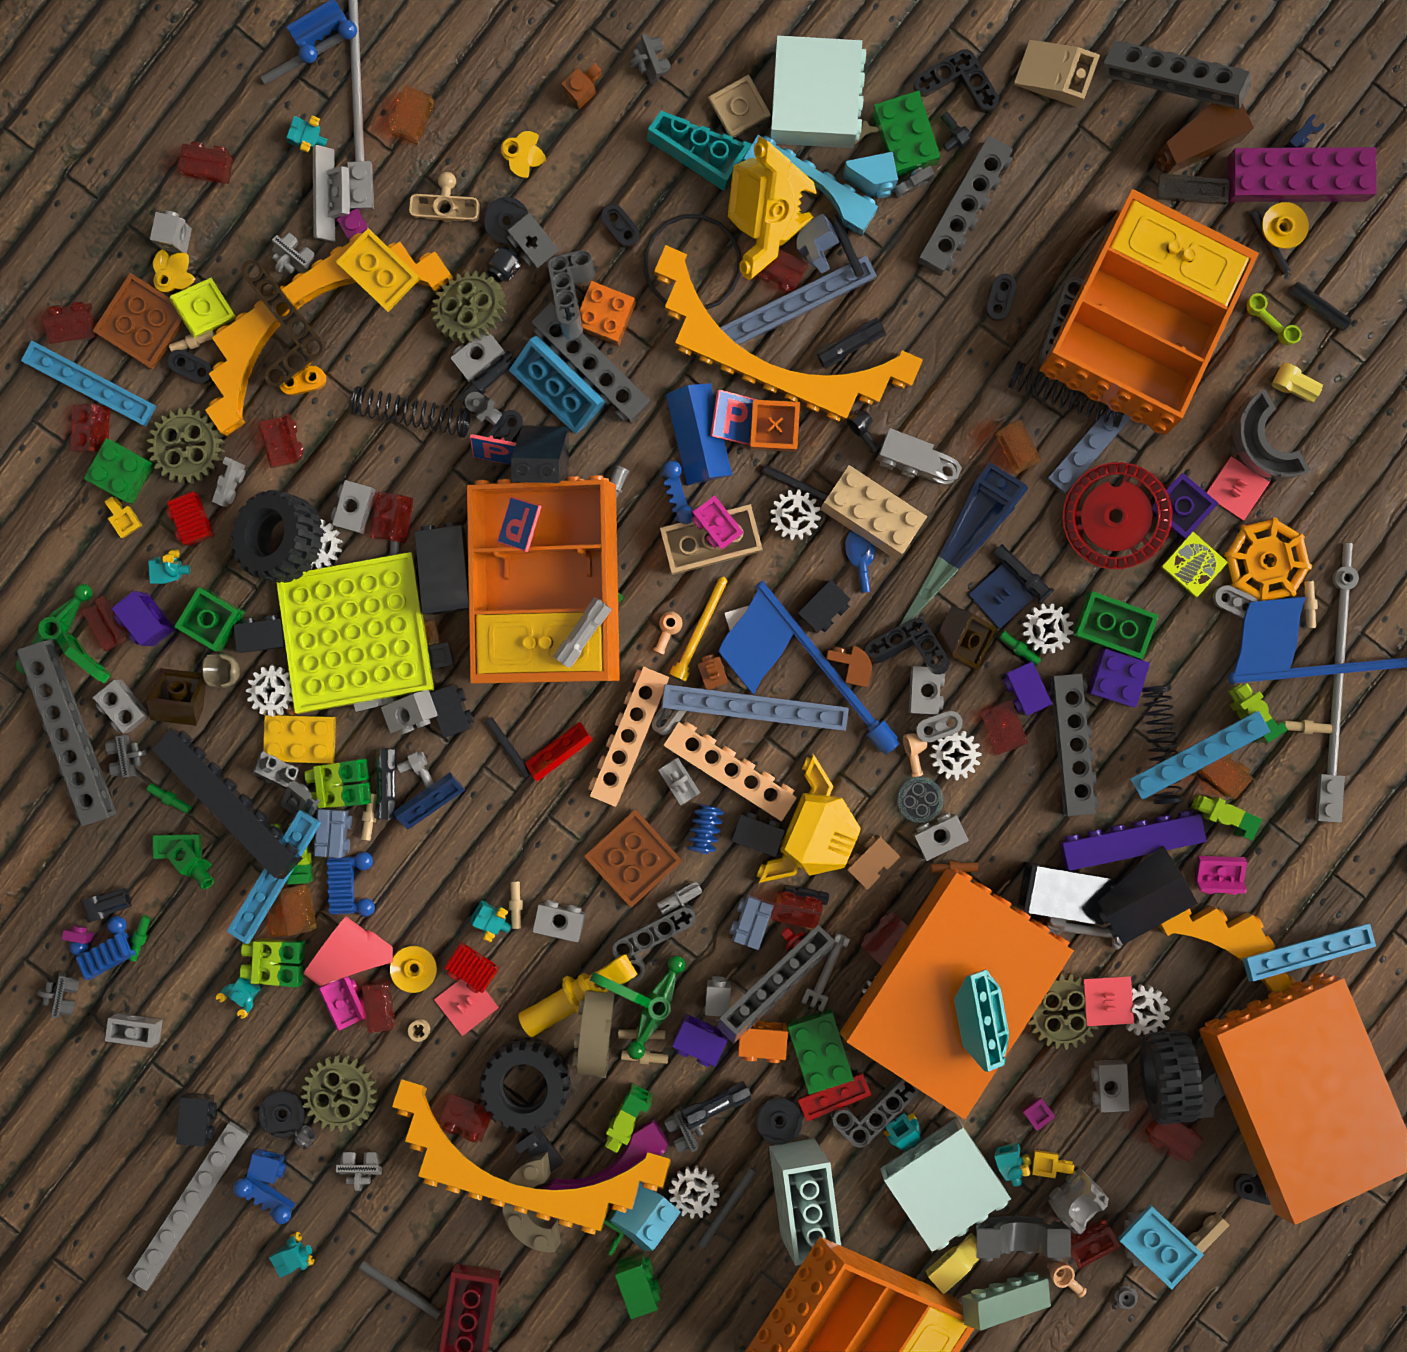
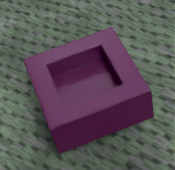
M358 208L351 211L349 215L337 219L348 240L358 233H364L368 229Z
M73 925L72 928L63 931L62 940L86 944L93 941L94 932L87 931L85 926Z
M1041 1097L1022 1109L1037 1131L1055 1118Z

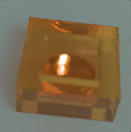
M436 621L425 622L427 646L441 644Z

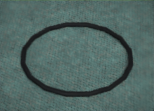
M683 214L665 221L651 235L644 251V275L650 290L666 305L667 300L654 288L648 273V253L655 237L667 225L682 219H704L718 225L731 238L737 253V273L730 289L718 301L704 306L708 310L720 305L734 291L741 275V252L734 235L721 222L703 214Z

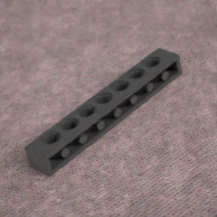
M53 639L18 649V661L26 673V682L33 692L35 707L43 719V729L50 738L51 750L59 763V772L67 784V794L73 800L76 818L81 822L82 826L117 814ZM39 662L43 665V672L38 668ZM47 684H48V685L51 687V689H52V693H51V694H49V693L47 692V690H46V685H47ZM55 706H56V707L59 709V711H60V715H59V716H57V715L55 714V711H54ZM63 728L68 732V738L64 737L62 733ZM71 750L76 754V760L71 757ZM79 772L83 774L84 782L79 779ZM87 794L91 796L92 803L88 802L86 798Z

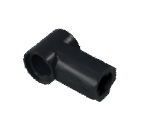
M126 888L80 901L87 923L132 907L131 896Z

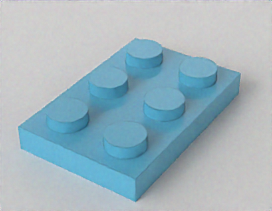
M1151 1204L1145 1208L1118 1238L1123 1245L1171 1289L1204 1256L1194 1244Z

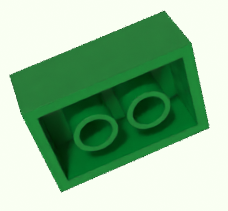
M920 91L874 105L872 114L876 127L878 128L885 153L893 152L897 177L911 174L919 167L925 169L928 166L938 165L941 156Z
M1091 591L1086 594L1071 636L1142 660L1159 615Z
M831 1008L787 1022L809 1094L854 1081Z

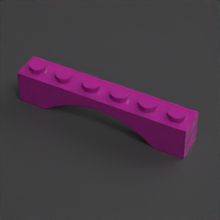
M653 1117L634 1129L631 1140L624 1152L606 1169L594 1175L578 1179L555 1178L538 1189H577L607 1181L630 1170L646 1159L647 1152L658 1156L662 1155L667 1150L668 1139Z

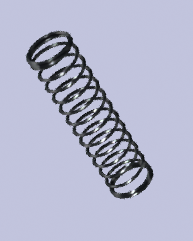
M1020 360L1017 362L1009 381L1008 389L1013 388L1019 377L1017 392H1020L1028 379L1025 394L1029 395L1037 381L1034 398L1036 399L1046 383L1043 395V402H1045L1055 386L1051 404L1054 405L1064 388L1060 408L1064 407L1073 391L1069 411H1072L1082 393L1077 413L1079 415L1082 412L1089 397L1087 396L1081 407L1084 393L1080 391L1072 405L1076 390L1070 389L1063 402L1067 389L1066 384L1063 383L1055 398L1059 384L1057 379L1054 381L1047 396L1046 392L1050 382L1048 377L1045 378L1037 393L1042 376L1041 371L1038 372L1029 389L1034 365L1031 366L1020 387L1025 362L1023 364ZM1090 399L1086 413L1087 418L1091 415L1098 401L1094 402L1090 410L1092 400ZM1100 401L1096 411L1095 421L1099 419L1106 406V404H1104L1099 413V409L1101 406ZM1109 406L1107 407L1106 414L1104 417V424L1108 422L1111 414L1113 413V410H1111L1108 415ZM1115 413L1112 423L1114 428L1116 427L1117 429L1124 413Z
M356 386L353 391L350 404L352 415H357L359 412L361 417H364L368 413L370 419L377 415L380 421L386 416L389 423L395 418L398 425L404 420V424L409 426L413 421L414 428L422 424L424 430L430 426L431 430L435 432L439 427L442 434L448 429L451 436L456 431L460 438L467 436L471 419V411L467 408L464 410L463 415L462 407L459 409L457 424L453 433H451L450 422L453 414V405L450 407L447 426L442 431L441 422L445 407L444 403L442 404L439 422L434 430L432 422L436 406L435 401L432 404L429 423L424 428L426 400L423 402L421 419L416 426L417 398L414 401L412 418L407 424L408 396L405 399L403 416L400 422H398L399 394L395 402L394 415L389 420L388 409L391 402V393H388L386 411L380 419L379 408L383 392L380 391L378 394L377 410L373 417H371L370 407L374 390H370L368 408L364 415L361 413V405L364 399L365 388ZM357 393H358L357 404H356V407H355V401H356V397H357Z
M1171 685L1145 687L1141 691L1142 693L1152 692L1143 694L1142 697L1167 698L1145 703L1143 706L1169 707L1144 713L1146 716H1170L1147 721L1145 724L1172 725L1146 731L1147 734H1173L1147 740L1148 743H1174L1148 749L1147 751L1175 752L1169 755L1149 758L1148 760L1164 761L1166 757L1179 753L1176 750L1164 749L1176 746L1178 744L1176 741L1163 740L1174 737L1177 734L1175 732L1161 731L1173 728L1176 724L1159 722L1172 719L1175 715L1157 713L1170 710L1174 706L1156 704L1169 701L1173 697L1154 695L1170 691L1172 689ZM1179 786L1166 787L1178 788L1179 790L1153 795V797H1161L1155 798L1153 800L1154 804H1171L1184 801V797L1180 795H1168L1180 792L1183 788Z

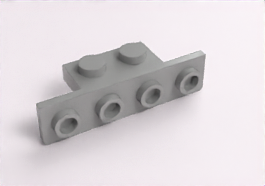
M319 145L313 146L314 238L335 242V218L350 214L349 168L343 166L334 168V149Z

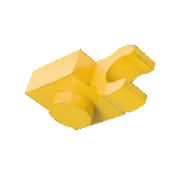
M112 496L105 501L113 513V516L108 518L120 538L124 539L143 526L131 507L127 506L123 509L117 497L114 498Z
M1034 1150L1031 1173L1036 1176L1056 1178L1057 1172L1073 1174L1074 1164L1073 1161L1058 1160V1153Z

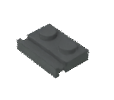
M293 780L287 786L280 806L294 817L299 810L314 817L320 800H313L308 788Z

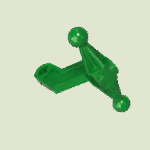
M79 584L75 587L73 591L74 597L40 622L32 645L53 639L55 646L59 644L64 654L98 681L106 683L111 677L110 672L90 657L80 641L69 633L81 602L88 601L93 595L89 585ZM55 623L58 629L56 634L53 635L51 633V626ZM17 659L15 663L17 671L26 674Z
M676 955L668 960L669 971L647 997L593 972L590 981L642 1005L643 1010L640 1016L636 1041L631 1042L627 1048V1053L632 1059L637 1060L644 1056L645 1042L670 1014L676 976L685 969L686 965L685 960L681 956ZM660 1002V1010L653 1013L652 1007L654 1003Z

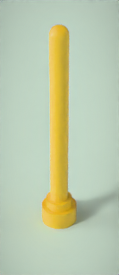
M725 577L718 579L680 662H677L671 668L669 674L686 682L690 674L688 672V665L727 584Z

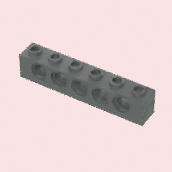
M1115 40L1104 61L1106 78L1239 110L1251 86L1250 71H1246L1243 68H1233L1218 62L1212 63L1196 57L1177 55L1174 52H1164L1152 47L1138 46L1127 41Z
M991 136L987 137L917 263L942 276L945 270L950 271L956 260L952 256L956 250L961 252L967 241L964 235L967 230L972 231L979 220L975 217L979 209L984 211L990 200L986 196L990 189L995 191L1002 179L998 177L1002 169L1006 171L1013 158L1010 157L1013 148ZM992 163L995 166V170L988 171L984 164ZM981 183L984 190L976 191L973 188V184ZM969 203L973 210L966 212L962 209L961 204ZM950 224H959L961 226V231H952L950 228ZM946 243L950 247V251L942 252L938 245Z
M551 302L532 321L535 327L532 331L541 340L546 338L551 343L549 348L558 356L562 354L568 360L566 364L575 373L579 371L584 376L583 380L592 389L595 387L600 392L599 396L605 400V404L608 406L611 403L617 409L615 413L623 422L628 420L632 424L651 405L650 400L583 333L575 339H567L563 334L560 337L551 336V331L556 327H560L556 307ZM570 344H578L580 346L579 351L575 354L567 352ZM587 360H594L596 366L592 370H586L584 363ZM610 376L613 379L612 384L607 387L600 384L601 378ZM621 392L629 394V399L625 403H620L616 400L617 395Z
M1082 674L1050 676L1063 815L1096 814L1095 808H1098L1099 802L1098 796L1094 794L1093 785L1096 784V774L1091 769V761H1094V752L1092 747L1089 748L1088 739L1092 737L1090 724H1087L1086 715H1089V704L1084 698V692H1087L1086 678H1082ZM1070 691L1076 696L1075 702L1071 705L1065 700L1066 694ZM1071 715H1075L1078 719L1077 725L1073 728L1068 725V718ZM1073 738H1077L1080 741V747L1076 751L1070 748V742ZM1076 761H1080L1082 764V771L1078 774H1075L1072 770V766ZM1079 784H1082L1085 788V792L1081 797H1077L1074 792L1075 787Z
M817 925L719 1018L717 1028L734 1044L832 950L835 940Z

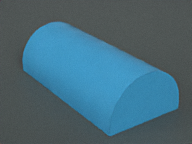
M538 336L528 341L509 369L519 381L575 434L580 432L605 404V400Z

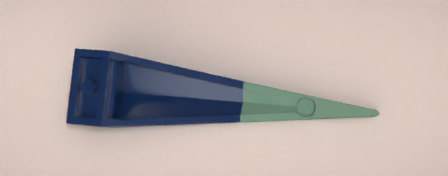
M991 462L986 466L975 481L939 557L900 625L914 619L1014 511L1015 505L1028 490L1026 484Z

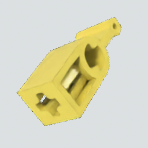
M970 1233L958 1246L949 1249L926 1270L930 1280L943 1294L959 1282L979 1260V1258H976V1237Z

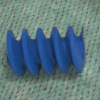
M698 804L702 809L695 810L694 813L699 815L700 818L693 819L692 821L698 827L691 828L690 830L696 834V837H689V841L694 843V846H688L687 850L710 854L709 852L716 851V847L711 843L718 842V838L713 834L720 833V829L714 825L722 824V820L716 816L723 815L724 811L714 806Z

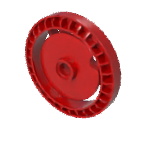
M1106 463L1090 469L1073 484L1064 503L1063 527L1072 548L1083 559L1102 568L1126 569L1146 562L1163 546L1171 529L1172 504L1163 484L1148 470L1130 463ZM1125 475L1119 487H1113L1110 482L1096 487L1087 496L1082 511H1078L1080 501L1091 485L1108 476ZM1131 477L1138 479L1137 485L1129 483ZM1143 484L1153 494L1158 508L1157 526L1149 541L1146 535L1152 525L1153 510L1149 498L1141 490ZM1116 509L1121 510L1123 513V518L1118 523L1112 520V513ZM1077 516H1081L1082 525H1078ZM1080 530H1084L1088 538L1103 549L1110 551L1130 549L1133 554L1123 557L1103 555L1087 544ZM1142 541L1145 546L1137 550L1135 546Z

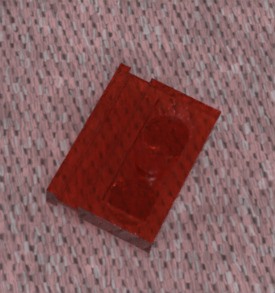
M1012 700L979 712L996 755L1028 744Z

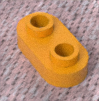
M309 366L293 378L294 384L288 387L286 384L280 387V389L290 396L316 391L325 385L326 374L317 366ZM313 373L316 374V379L314 381H310V375Z

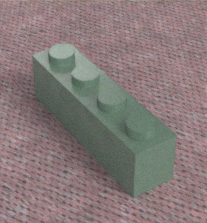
M1026 1272L1022 1277L1008 1278L1007 1282L993 1283L989 1285V1288L972 1290L971 1294L962 1296L964 1325L981 1331L1051 1307L1048 1278L1039 1276L1037 1272Z

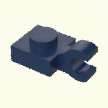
M1311 115L1306 120L1305 125L1283 148H1303L1309 142L1307 136L1319 133L1324 128L1325 123L1323 122L1320 126L1314 127L1312 120L1316 115Z

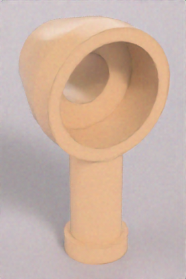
M675 612L664 613L659 621L662 633L656 647H654V651L663 655L670 636L678 633L682 628V619ZM669 618L675 620L673 627H669L666 624Z
M915 733L903 735V745L910 759L912 777L922 776L923 771L921 770L918 754L927 748V742L922 741Z
M1059 1261L1050 1264V1277L1056 1286L1061 1288L1068 1286L1079 1298L1086 1294V1288L1074 1280L1075 1273L1070 1265Z

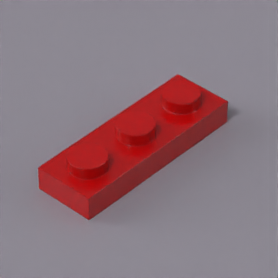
M579 722L525 762L533 778L538 782L593 741L585 726Z
M860 1072L853 1075L854 1081L799 1097L798 1101L807 1122L871 1096L863 1073Z

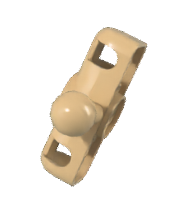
M443 172L439 175L438 184L442 188L441 195L414 194L410 198L409 211L414 218L422 217L443 222L464 220L476 222L480 217V204L476 198L450 196L451 189L456 184V178L450 172ZM419 197L427 198L428 204H420ZM465 200L474 201V207L465 206ZM450 205L451 209L448 213H440L442 206Z

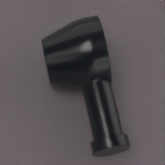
M863 410L852 414L846 419L849 428L854 434L864 440L872 454L881 448L880 444L868 432L873 422L868 412Z

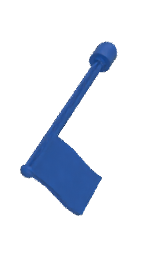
M766 581L758 582L755 586V591H758L747 611L727 634L719 649L720 655L750 692L755 695L762 678L782 655L789 640L794 635L868 726L869 732L866 735L880 752L883 751L885 755L895 749L900 743L897 740V735L884 720L879 722L878 719L875 720L767 587Z
M1306 597L1250 602L1243 619L1240 652L1234 673H1229L1228 681L1234 686L1235 683L1404 668L1407 667V657L1290 669L1298 642L1300 614Z

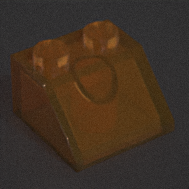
M309 883L286 886L281 889L266 914L270 937L311 932L317 928Z

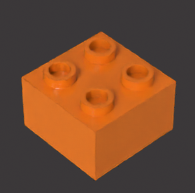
M591 281L580 308L583 332L620 346L636 305L635 298Z
M753 400L751 450L797 452L800 402Z
M757 1021L739 1038L738 1056L743 1057V1060L757 1061V1058H765L767 1062L780 1063V1060H786L787 1024Z

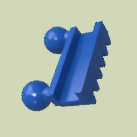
M329 0L286 26L300 48V59L305 63H313L317 59L318 53L314 47L315 41H322L324 35L330 36L332 30L339 31L341 37L348 40L353 39L357 34V26L351 20L346 19L336 0Z
M668 461L665 463L661 475L663 479H668L664 482V485L670 488L666 491L667 495L673 497L669 500L670 505H677L672 509L673 514L677 516L675 517V522L690 524L695 516L692 513L694 509L687 505L679 476L682 468L678 462Z
M361 852L356 857L328 858L327 875L329 878L327 883L329 885L328 902L330 904V914L358 912L363 917L373 914L375 910L374 902L369 898H363L358 903H355L353 866H356L359 870H368L373 864V858L369 853Z
M114 916L109 919L107 928L109 932L115 934V938L108 939L106 943L99 944V947L92 948V951L87 952L88 943H70L69 950L73 955L78 956L76 960L84 980H91L136 955L135 950L130 949L126 940L129 936L125 933L127 924L123 917Z
M245 1177L237 1180L233 1186V1192L237 1197H246V1200L254 1197V1205L262 1203V1211L270 1208L269 1215L272 1216L275 1223L285 1224L290 1220L291 1210L296 1203L264 1181Z

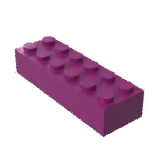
M1376 147L1235 148L1228 155V202H1367L1377 194Z

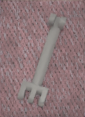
M1051 917L1045 925L1050 929L1048 934L1053 932L1056 935H1060L1061 932L1109 937L1112 938V947L1116 950L1120 949L1123 945L1119 937H1112L1108 928L1066 923V919Z
M840 933L835 935V943L814 990L807 987L801 1000L802 1004H806L809 996L812 997L809 1005L812 1008L815 1007L817 1000L821 1001L818 1006V1010L823 1012L829 998L822 993L842 947H847L850 940L847 936Z

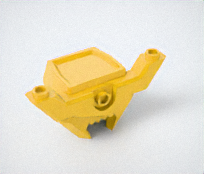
M760 136L754 146L756 158H749L733 166L728 217L741 231L757 239L756 245L744 254L743 260L740 262V272L749 281L778 257L779 245L782 246L813 218L810 212L804 214L800 212L798 206L801 204L799 200L802 197L801 191L816 194L814 182L770 142Z
M814 754L811 758H806L802 767L811 790L809 793H803L779 848L783 853L782 857L768 860L766 865H760L756 875L760 878L759 883L794 876L799 867L809 876L842 869L845 867L858 838L860 826L843 798L830 796L833 785Z

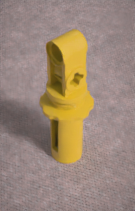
M626 954L621 955L595 972L620 985L637 975ZM582 973L576 980L565 976L562 989L519 1013L520 1024L530 1037H534L571 1014L578 1013L580 1000H585L586 991L606 993L609 990L590 981L592 974Z

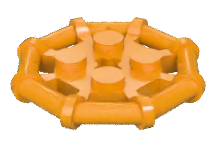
M1274 517L1255 524H1243L1230 548L1224 553L1232 579L1231 586L1255 597L1258 601L1276 600L1288 596L1294 597L1307 572L1312 568V565L1309 563L1303 533L1299 534ZM1265 530L1269 531V537L1257 539L1254 534ZM1277 531L1291 540L1288 543L1278 540L1279 538L1276 537ZM1245 539H1248L1251 544L1246 548L1245 554L1238 553ZM1293 546L1296 547L1299 562H1294L1291 550ZM1266 554H1268L1269 558H1274L1271 567L1263 563ZM1237 560H1243L1246 574L1243 576L1240 575ZM1292 568L1298 569L1291 582L1286 579L1289 571ZM1251 578L1254 582L1260 583V591L1245 582ZM1281 583L1282 589L1268 592L1270 584Z

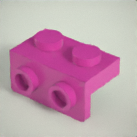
M715 495L698 509L692 511L695 516L692 518V521L700 530L704 528L709 536L706 538L714 549L719 547L723 550L744 533Z
M1198 856L1195 882L1199 891L1206 894H1245L1247 888L1244 884L1247 860L1245 857Z
M349 976L318 988L337 1031L367 1018L365 1014L367 1007L362 999L359 1000L356 994L358 988L353 978L349 979Z

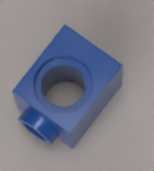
M258 1148L252 1154L247 1177L274 1184L279 1177L282 1178L286 1169V1164L283 1163L285 1155Z

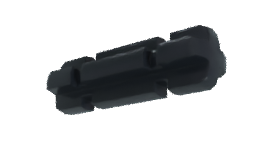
M786 885L784 888V897L793 899L795 897L796 900L811 903L818 902L821 905H827L829 901V893L820 891L818 893L817 890L802 887L795 888L792 885Z

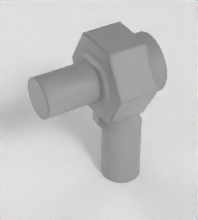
M412 752L408 754L409 760L397 764L400 773L412 768L417 775H420L426 788L434 784L428 770L424 767V765H427V760L423 752Z

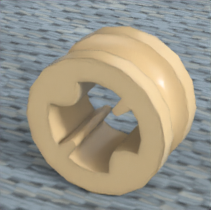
M424 1019L413 1021L408 1028L409 1037L416 1042L425 1040L430 1033V1025ZM415 1025L417 1027L420 1025L424 1027L423 1036L421 1033L418 1036L414 1033L416 1031Z

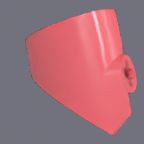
M346 916L315 955L303 974L322 987L347 976L392 963L393 947L370 930L365 931Z

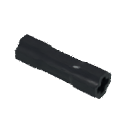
M876 317L838 342H832L816 351V355L826 370L862 346L872 344L886 336V332L882 323Z
M376 749L377 799L375 801V819H396L393 813L396 810V749Z
M740 1081L703 1102L694 1103L681 1109V1118L687 1129L690 1130L729 1108L738 1107L750 1101L751 1093L745 1082Z

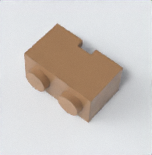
M879 835L876 838L874 836L870 837L863 845L865 849L860 854L854 853L847 861L849 864L846 867L847 870L867 890L881 877L878 872L883 867L888 870L900 858Z

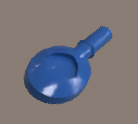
M851 530L846 538V555L851 564L859 570L861 593L870 592L867 566L874 559L875 546Z

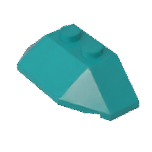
M981 970L965 978L954 998L962 1045L985 1072H989L1005 1065L1006 1059L1004 1056L1008 1046L1009 1030L1001 987L990 976L988 970Z

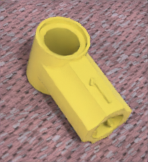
M1282 363L1271 385L1281 392L1292 393L1309 403H1314L1320 395L1323 385L1302 374L1298 367L1289 363Z

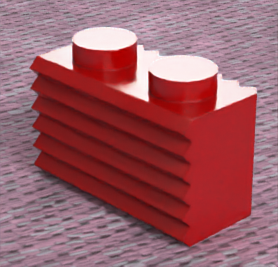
M192 491L167 501L169 508H166L170 520L175 522L177 527L175 535L180 543L191 546L215 536L198 493Z
M463 942L458 945L444 967L448 970L447 974L455 980L460 978L467 983L466 987L474 993H483L500 969L498 965Z

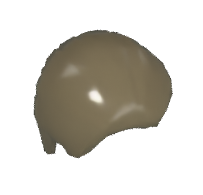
M225 653L206 655L202 666L204 682L208 686L227 688L234 685L240 676L238 661L233 656Z

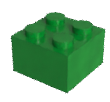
M106 438L84 479L119 499L134 504L155 463Z
M198 587L176 623L175 628L210 649L222 652L234 632V625L239 624L245 611L207 588Z
M644 1251L619 1259L616 1266L615 1276L631 1319L658 1310V1302L661 1301L660 1293H662L660 1283L658 1279L654 1280L652 1261L650 1257L646 1258Z

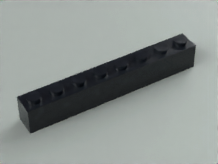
M171 729L152 750L274 878L284 879L303 859L298 854L299 849L292 842H287L283 839V832L275 825L271 826L267 822V815L259 809L256 810L251 805L253 801L244 793L240 794L236 789L238 787L237 784L221 774L222 769L216 763L210 762L206 758L207 753L199 746L195 747L191 743L192 738L183 730L179 732Z

